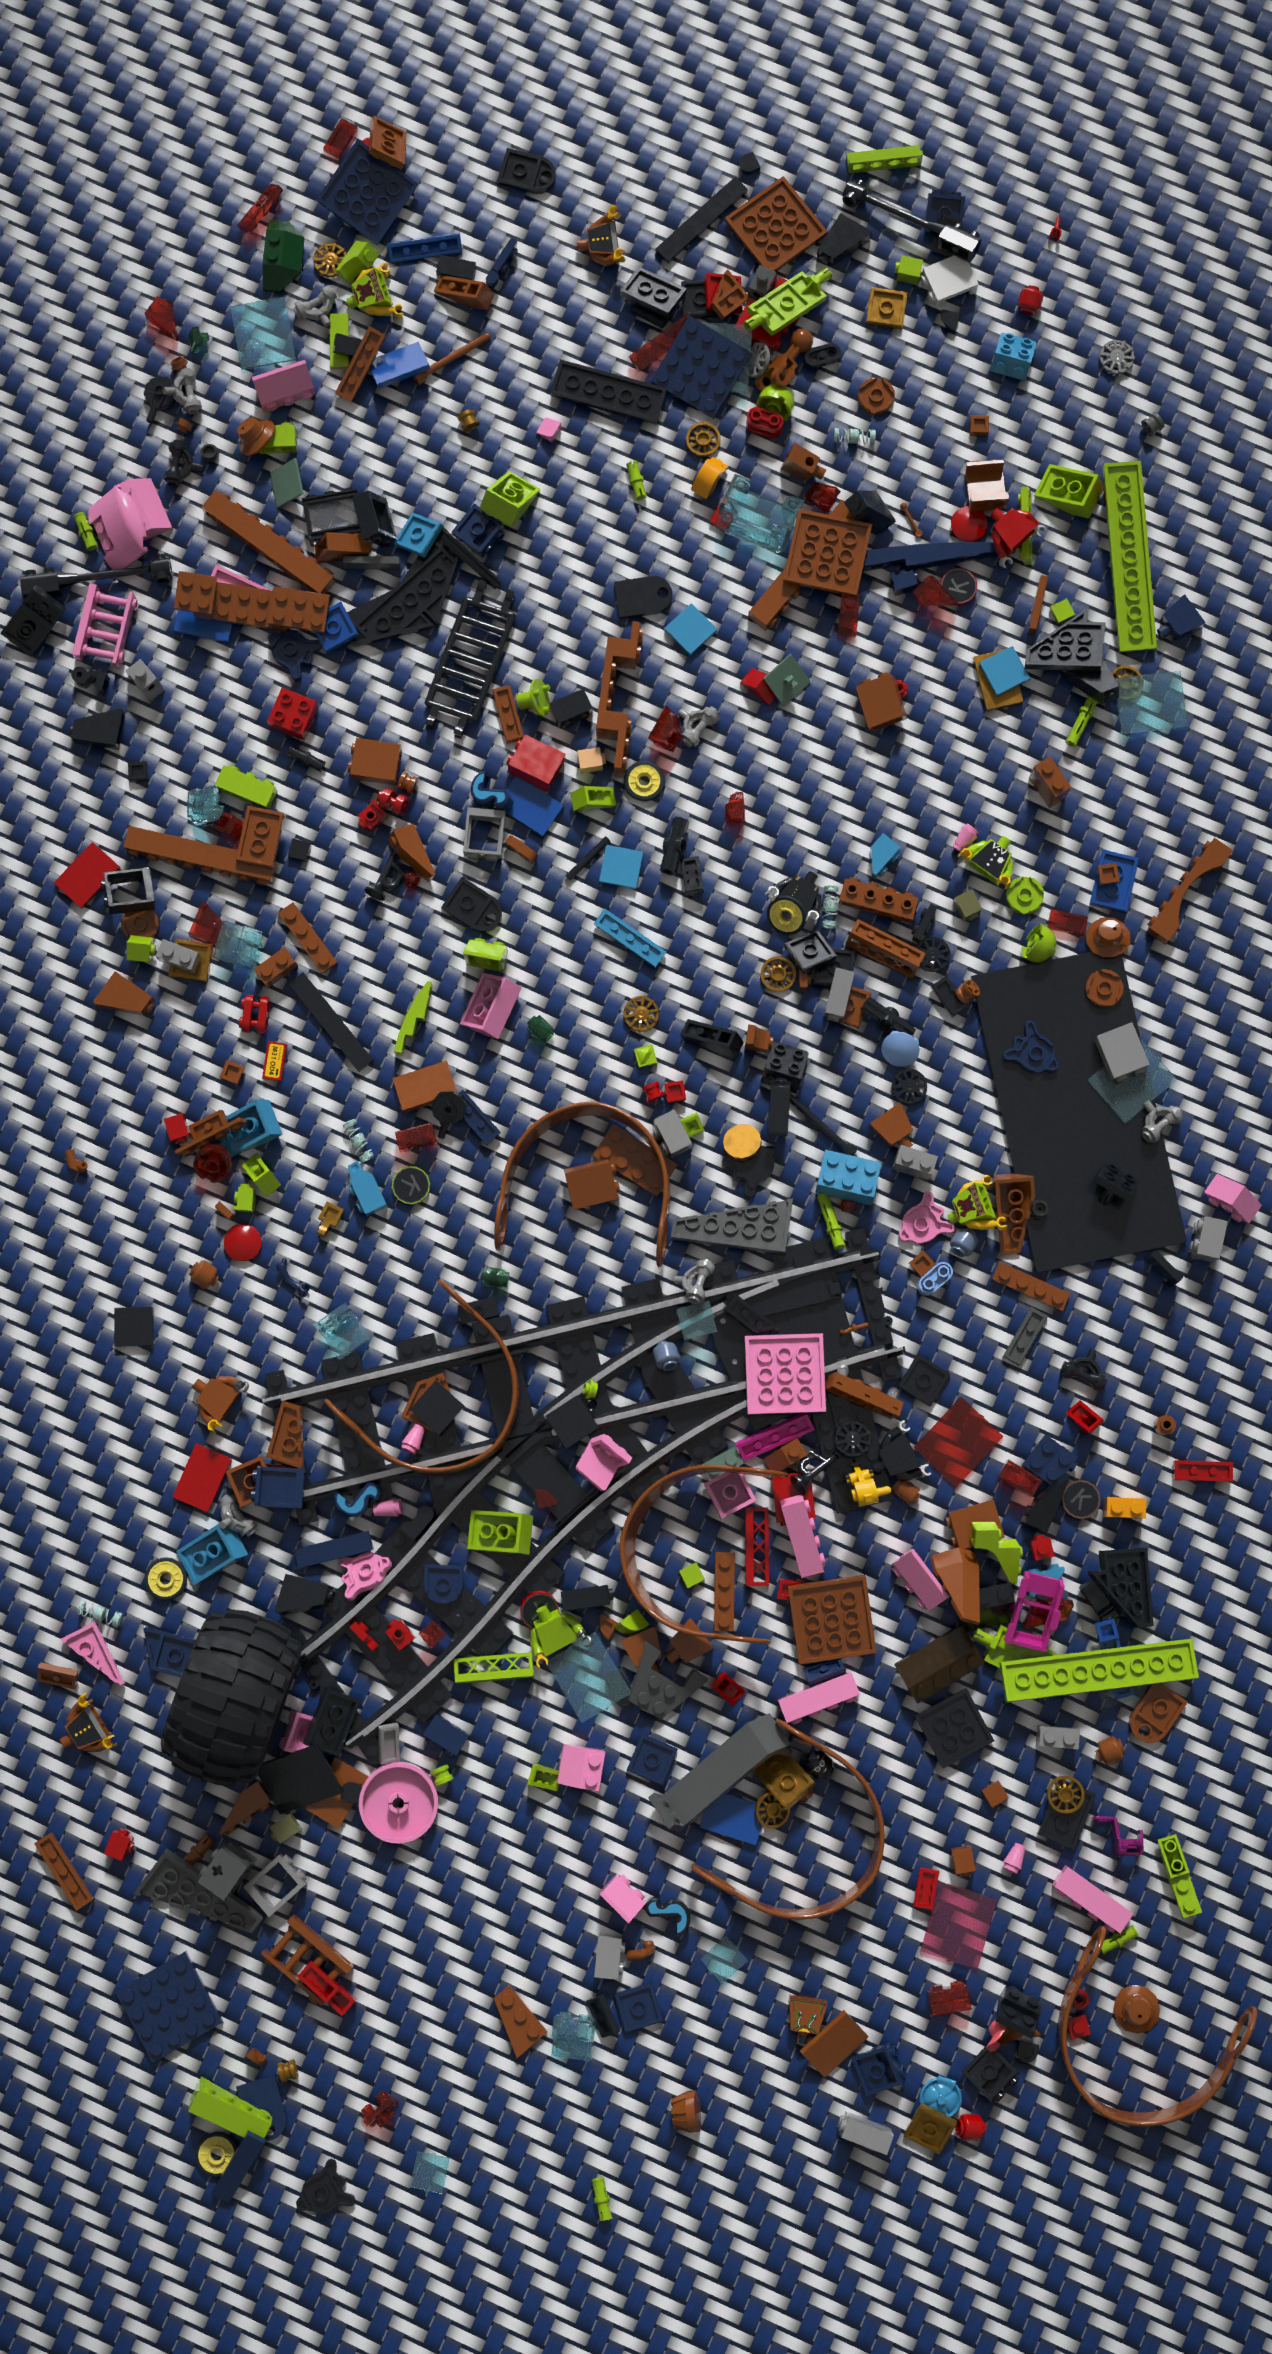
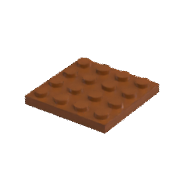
M784 176L725 217L726 224L757 263L775 272L820 241L828 233Z
M799 509L783 582L857 597L872 524Z
M865 1575L788 1586L799 1664L877 1653Z

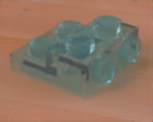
M223 921L213 958L246 969L252 968L253 965L256 966L259 960V955L256 953L258 947L261 948L264 942L262 931Z
M559 2012V2014L555 2015L552 2029L553 2045L551 2056L592 2061L596 2020L590 2019V2015L579 2014V2017H573L569 2012Z

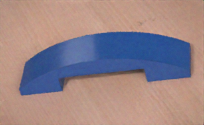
M1114 1618L1095 1623L1100 1650L1121 1647ZM1133 1687L1112 1689L1116 1700L1135 1695Z

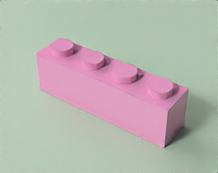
M802 1494L780 1500L801 1578L824 1572L823 1565L826 1562L823 1553L819 1554L818 1547H821L819 1537L813 1534L816 1526L814 1519L808 1516V1512L811 1511L808 1500L804 1501Z
M847 1672V1674L778 1699V1703L786 1723L791 1722V1725L801 1722V1717L809 1715L811 1718L821 1714L820 1710L827 1708L828 1711L839 1707V1702L846 1701V1703L855 1701L857 1700L856 1696L860 1695L852 1672Z
M1066 1865L1052 1884L1056 1887L1055 1892L1063 1898L1067 1895L1073 1899L1071 1904L1080 1910L1082 1907L1089 1911L1088 1916L1095 1921L1101 1919L1105 1922L1104 1927L1112 1933L1115 1930L1121 1933L1133 1916L1131 1911Z

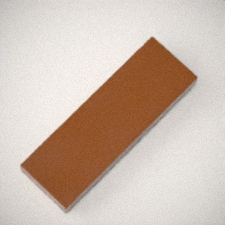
M1041 575L1038 581L1027 634L1034 635L1037 630L1048 577Z
M507 685L492 689L506 744L517 742L519 739L522 740L524 734L511 686Z

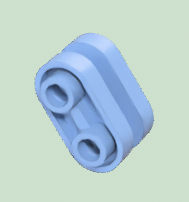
M946 1262L936 1264L918 1281V1292L924 1296L932 1295L951 1278L953 1274L951 1265Z

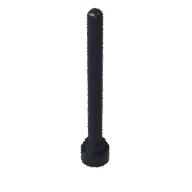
M790 1093V1103L842 1149L843 1154L853 1156L857 1152L858 1148L854 1144L846 1143Z

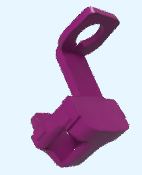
M1094 1816L1092 1818V1822H1112L1115 1839L1114 1856H1140L1143 1854V1830H1138L1137 1839H1120L1117 1818L1111 1816ZM1127 1849H1138V1853H1127Z

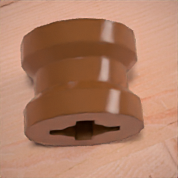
M404 771L399 778L397 789H404L411 795L417 785L418 777L409 776Z
M972 980L965 981L963 986H959L956 989L957 997L965 1004L970 1003L972 998L980 994L978 985Z

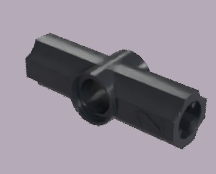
M682 817L672 819L669 835L663 841L664 855L660 871L670 876L677 874L681 855H684L687 849L685 840L689 826L687 819Z
M870 996L860 1008L861 1011L876 1020L878 1028L884 1032L898 1031L913 1036L916 1031L913 1026L899 1017V1012L895 1008H885Z

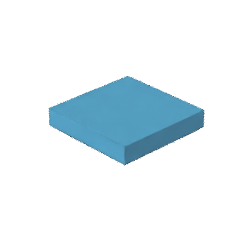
M412 512L394 544L398 548L425 558L443 526L441 523Z
M692 603L664 628L690 656L717 632V628Z
M1013 646L979 662V666L996 697L1030 680Z
M606 845L599 883L636 889L643 852Z

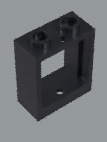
M368 490L352 497L364 540L381 547H388L397 540L386 498Z
M149 867L104 872V880H101V889L106 891V897H103L104 908L109 910V915L155 910V899ZM143 881L146 900L113 903L110 884Z

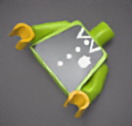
M1002 836L997 843L992 839H989L987 842L980 841L968 848H964L959 853L958 857L964 856L966 858L964 863H967V865L997 886L1002 883L1005 885L1004 889L1008 888L1013 875V861L1010 858L1012 853L1006 850L1011 844L1007 837Z

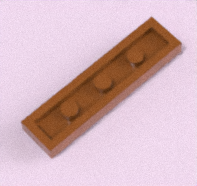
M370 326L368 327L335 394L351 403L353 402L386 338L385 334Z
M293 902L278 912L281 919L322 974L338 964Z
M1002 1262L998 1263L991 1279L1061 1312L1070 1296V1293Z
M715 1552L714 1631H734L735 1552Z
M53 1832L34 1843L76 1911L94 1899Z

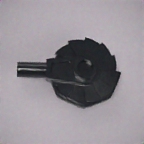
M157 376L156 378L149 379V382L144 386V396L147 403H150V411L146 419L148 423L153 424L157 411L169 409L176 402L173 395L163 394V387H172L174 383L167 376L165 378Z
M441 1091L431 1102L433 1116L440 1122L437 1136L440 1139H445L450 1124H455L462 1120L467 1111L466 1102L461 1098V1095L454 1093L455 1091Z

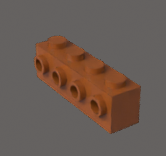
M849 877V879L845 878L838 904L911 924L919 898H916L912 893H898L894 888L886 887V889H883L875 883L868 882L865 884L861 883L857 878Z

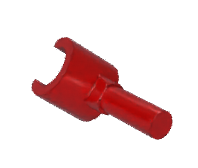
M1061 217L1056 218L1055 226L1051 229L1048 237L1049 240H1051V237H1055L1057 239L1056 242L1059 241L1062 234L1061 229H1059Z

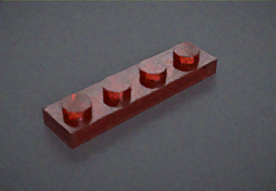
M689 313L628 356L638 372L668 352L690 315Z

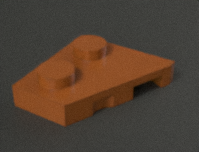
M726 270L710 306L720 319L723 320L747 302L750 297L731 272Z

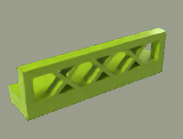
M919 145L846 154L848 174L921 166L923 152L920 150Z
M532 1652L454 1659L455 1683L463 1684L533 1678ZM521 1657H528L529 1668L520 1669L515 1663ZM500 1659H506L511 1663L507 1670L501 1671L495 1666ZM481 1661H487L492 1665L487 1672L479 1671L476 1666ZM467 1662L472 1668L467 1674H459L458 1663Z

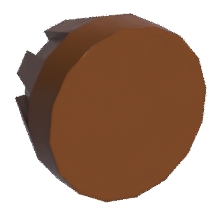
M687 2091L672 2098L671 2105L673 2108H671V2114H673L672 2123L674 2128L689 2133L700 2132L701 2109L698 2092Z

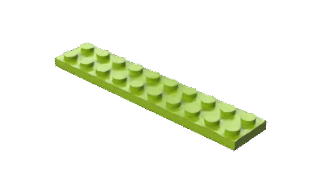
M1141 460L1105 463L1102 467L1118 653L1157 649Z
M1192 1639L999 1663L1006 1703L1199 1678Z

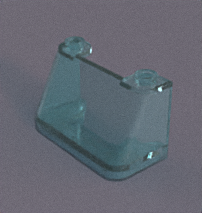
M734 474L720 505L716 519L717 529L767 550L782 553L789 542L795 527L798 510L802 509L804 500L789 496L785 499L784 504L749 491L750 482L748 479Z

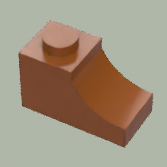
M748 1024L744 1050L767 1053L768 1048H772L773 1043L770 1031Z

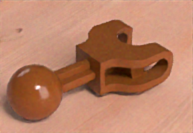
M800 328L791 334L790 348L787 352L776 356L768 364L765 372L756 378L755 384L758 390L762 392L764 388L773 384L777 387H783L791 381L797 367L794 361L799 353L808 351L813 345V336L808 330ZM764 377L769 379L766 386L763 385Z

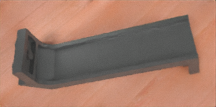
M769 1713L746 1723L664 1794L653 1793L648 1798L668 1829L682 1832L766 1759L775 1754L788 1757L793 1752L789 1747L791 1743Z

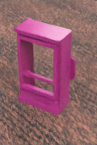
M1025 1571L1004 1641L1008 1644L1046 1652L1051 1632L1057 1629L1061 1617V1612L1058 1608L1065 1588L1063 1580ZM1029 1591L1053 1597L1051 1605L1046 1606L1030 1602L1028 1599L1024 1600L1026 1592ZM1023 1603L1024 1605H1032L1049 1610L1042 1636L1016 1630Z

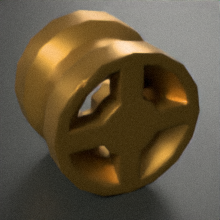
M473 409L465 410L457 416L458 421L462 423V430L464 432L472 431L480 425L479 420L475 418L476 414Z
M294 2059L289 2060L285 2064L282 2062L278 2063V2072L282 2083H286L289 2079L296 2080L299 2078Z

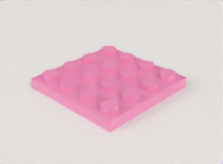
M823 1333L745 1336L748 1414L826 1412Z

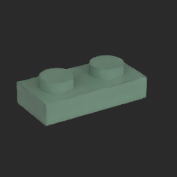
M734 1446L702 1465L737 1467L744 1464ZM713 1472L705 1474L710 1481L725 1472Z

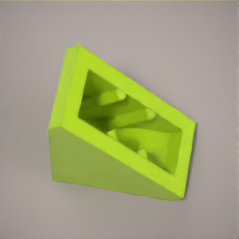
M534 1763L527 1784L558 1791L559 1784L557 1783L559 1770Z

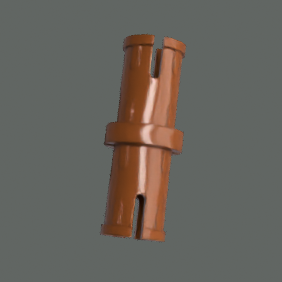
M206 1834L196 1846L190 1848L191 1851L183 1860L193 1866L199 1859H203L206 1851L215 1844V1840H211L212 1837Z

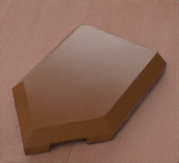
M444 1373L417 1382L401 1418L420 1425L436 1434L410 1409L435 1380L450 1392Z

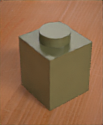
M972 889L955 897L953 901L963 921L977 919L982 911V907Z
M291 1812L270 1826L272 1831L269 1833L275 1842L278 1841L281 1844L302 1830Z

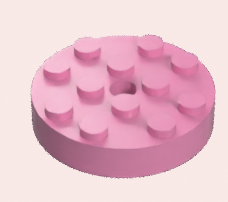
M392 1762L377 1768L366 1779L359 1796V1811L364 1825L374 1836L389 1843H407L422 1836L431 1827L438 1810V1793L433 1780L423 1769L408 1762ZM398 1796L404 1801L402 1807H396L393 1803V1800Z

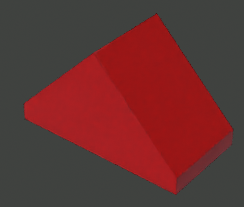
M752 668L740 684L770 706L776 699V696L763 679L767 674Z
M1081 1400L1066 1412L1085 1435L1091 1434L1104 1422L1103 1418Z
M724 1671L710 1685L732 1706L746 1692Z

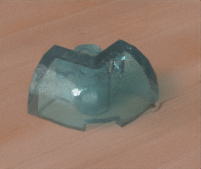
M211 785L204 789L195 788L188 792L187 817L191 818L192 825H206L220 818L224 806L218 805L220 798L218 786Z

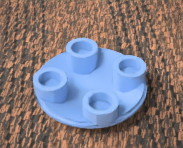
M892 1031L884 1039L881 1049L886 1061L898 1067H906L913 1064L920 1052L917 1038L898 1031Z

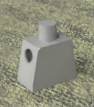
M141 659L126 670L128 677L150 702L165 691L156 676ZM152 684H155L152 689L148 690Z

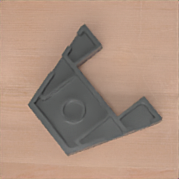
M645 1641L643 1653L638 1662L637 1674L634 1676L628 1699L657 1718L663 1719L704 1685L708 1678L692 1669L682 1685L677 1684L651 1668L662 1651Z

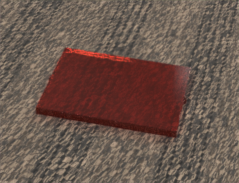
M960 1397L913 1448L930 1462L934 1469H937L957 1487L1004 1436L983 1415H980L969 1403Z

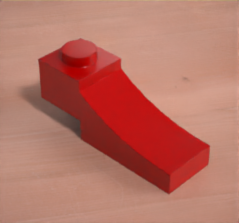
M312 1960L297 1976L341 2016L357 2000Z

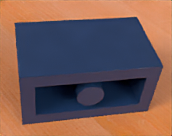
M439 1714L435 1715L423 1734L426 1736L425 1740L434 1746L436 1744L443 1747L442 1751L451 1757L453 1754L455 1756L458 1755L470 1736L469 1733Z

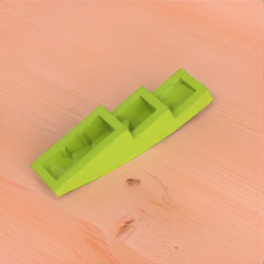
M427 981L408 1010L398 1034L394 1049L395 1055L403 1056L406 1038L414 1039L417 1022L426 1021L433 986L432 982Z

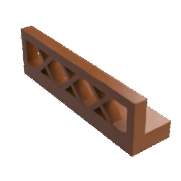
M857 919L845 943L846 946L913 979L926 954ZM852 938L859 941L860 944L851 941ZM906 965V966L912 968L913 971H911V970L905 968L904 966Z

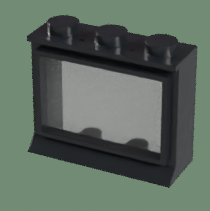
M345 488L339 492L327 491L322 495L310 494L302 498L311 547H314V541L320 540L326 532L361 533L352 497L358 495L357 488Z

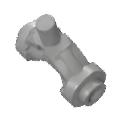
M326 285L320 290L318 297L309 302H295L293 310L297 318L321 320L325 327L329 326L331 322L327 316L332 308V304L335 303V298H337L336 293L332 287L328 288ZM323 304L319 310H312V308Z
M190 368L181 369L172 387H163V394L173 395L174 400L183 406L184 411L188 412V414H197L202 409L201 402L194 396L192 387L193 382L196 380L195 371ZM183 385L185 387L187 397L184 396V394L182 393Z
M712 706L690 713L681 709L678 715L684 719L683 733L681 735L683 737L682 742L688 747H696L700 741V733L706 726L717 723L720 720L718 716L720 713ZM701 719V722L692 729L693 723Z
M1149 1100L1143 1103V1106L1149 1113L1146 1115L1145 1126L1142 1128V1136L1147 1142H1157L1163 1128L1168 1124H1179L1183 1120L1181 1109L1174 1106H1158L1155 1108ZM1158 1116H1164V1119L1155 1124L1154 1121Z
M702 1259L697 1261L696 1266L689 1269L684 1276L674 1277V1283L682 1284L686 1298L690 1303L699 1304L704 1302L705 1291L703 1290V1284L705 1279L714 1273L715 1266L712 1261ZM698 1276L696 1284L692 1286V1282Z
M227 1494L219 1500L221 1504L218 1507L221 1510L222 1521L219 1523L221 1529L228 1527L232 1531L240 1533L242 1537L245 1535L250 1537L257 1531L255 1527L258 1524L254 1520L244 1518L238 1510L237 1498L234 1494L231 1496Z

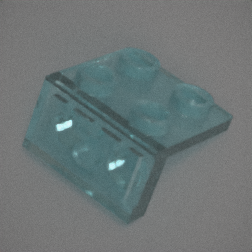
M346 1302L314 1324L339 1360H342L371 1339Z

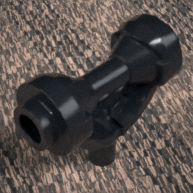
M176 439L169 443L168 449L173 458L171 468L165 472L163 479L170 486H178V484L182 483V479L191 474V470L202 472L203 464L193 463V458L187 450V445L184 444V441ZM182 457L184 460V467L181 470H179L180 458Z
M1094 1349L1089 1350L1087 1357L1083 1356L1074 1360L1069 1359L1068 1362L1064 1361L1060 1372L1063 1373L1062 1377L1066 1379H1071V1377L1084 1379L1097 1392L1100 1389L1104 1390L1108 1381L1105 1378L1106 1374L1102 1373L1099 1365L1094 1361L1097 1353ZM1079 1367H1087L1092 1374L1080 1370Z

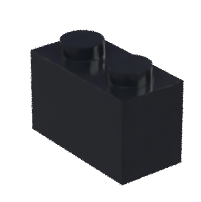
M584 688L549 703L558 728H568L575 721H584L593 714L592 705Z

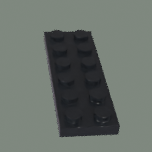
M560 359L550 396L657 425L667 388Z

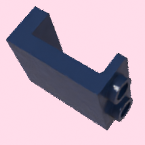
M257 1466V1470L253 1471V1482H256V1488L252 1490L251 1502H254L255 1506L303 1509L306 1470L302 1468Z

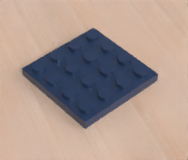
M357 139L316 199V202L377 246L417 188L418 183L397 167H392L387 162L373 157L369 154V146Z
M689 315L651 382L667 388L669 393L715 419L753 354Z
M187 1951L115 1991L152 2063L224 2022Z

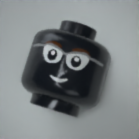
M821 1750L810 1751L804 1758L806 1761L804 1765L805 1770L816 1779H826L834 1769L832 1758Z

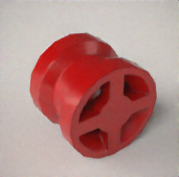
M659 1081L642 1088L643 1093H646L647 1103L654 1102L665 1096L664 1092L659 1088Z

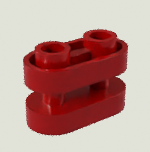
M754 407L747 413L746 427L751 433L775 439L782 434L783 417L776 412Z
M385 788L384 791L381 790L376 799L378 806L385 809H390L393 806V813L404 815L411 798L400 794L396 798L397 792L389 788Z
M246 995L241 1001V1009L244 1011L243 1017L239 1019V1028H242L244 1033H251L252 1028H257L258 1034L266 1035L270 997L261 996L260 1002H257L254 995ZM254 1009H259L258 1020H253Z

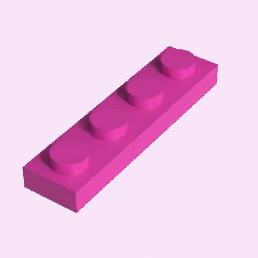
M801 1413L737 1441L736 1446L743 1460L746 1461L815 1429L808 1413Z

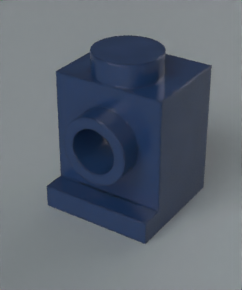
M903 570L898 572L897 575L894 572L890 573L889 581L894 595L898 596L916 590L919 583L917 572Z

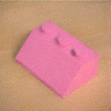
M305 360L252 377L263 412L274 411L283 405L290 406L295 401L301 399L308 400L313 395H316Z
M151 478L129 479L117 484L122 487L120 490L124 493H129L141 513L147 536L143 537V541L173 529Z
M483 973L460 1024L485 1036L499 1039L522 987L507 978Z
M914 1549L908 1550L892 1563L894 1566L892 1568L893 1572L898 1578L902 1576L906 1582L904 1584L905 1588L910 1594L914 1592L918 1598L916 1602L922 1610L926 1608L927 1611H930L950 1597Z

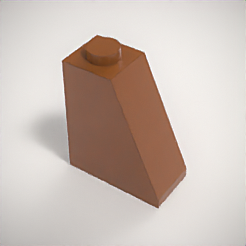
M326 532L315 544L316 560L319 563L343 561V556H368L372 551V543L364 540L362 534Z
M115 971L93 1003L99 1008L144 1016L146 1012L149 1013L153 1009L155 1000Z

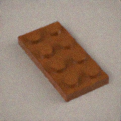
M613 1124L594 1152L593 1157L599 1161L609 1159L610 1164L614 1163L616 1172L658 1197L664 1187L663 1174L653 1150L642 1141ZM663 1155L668 1177L670 1178L678 1164Z

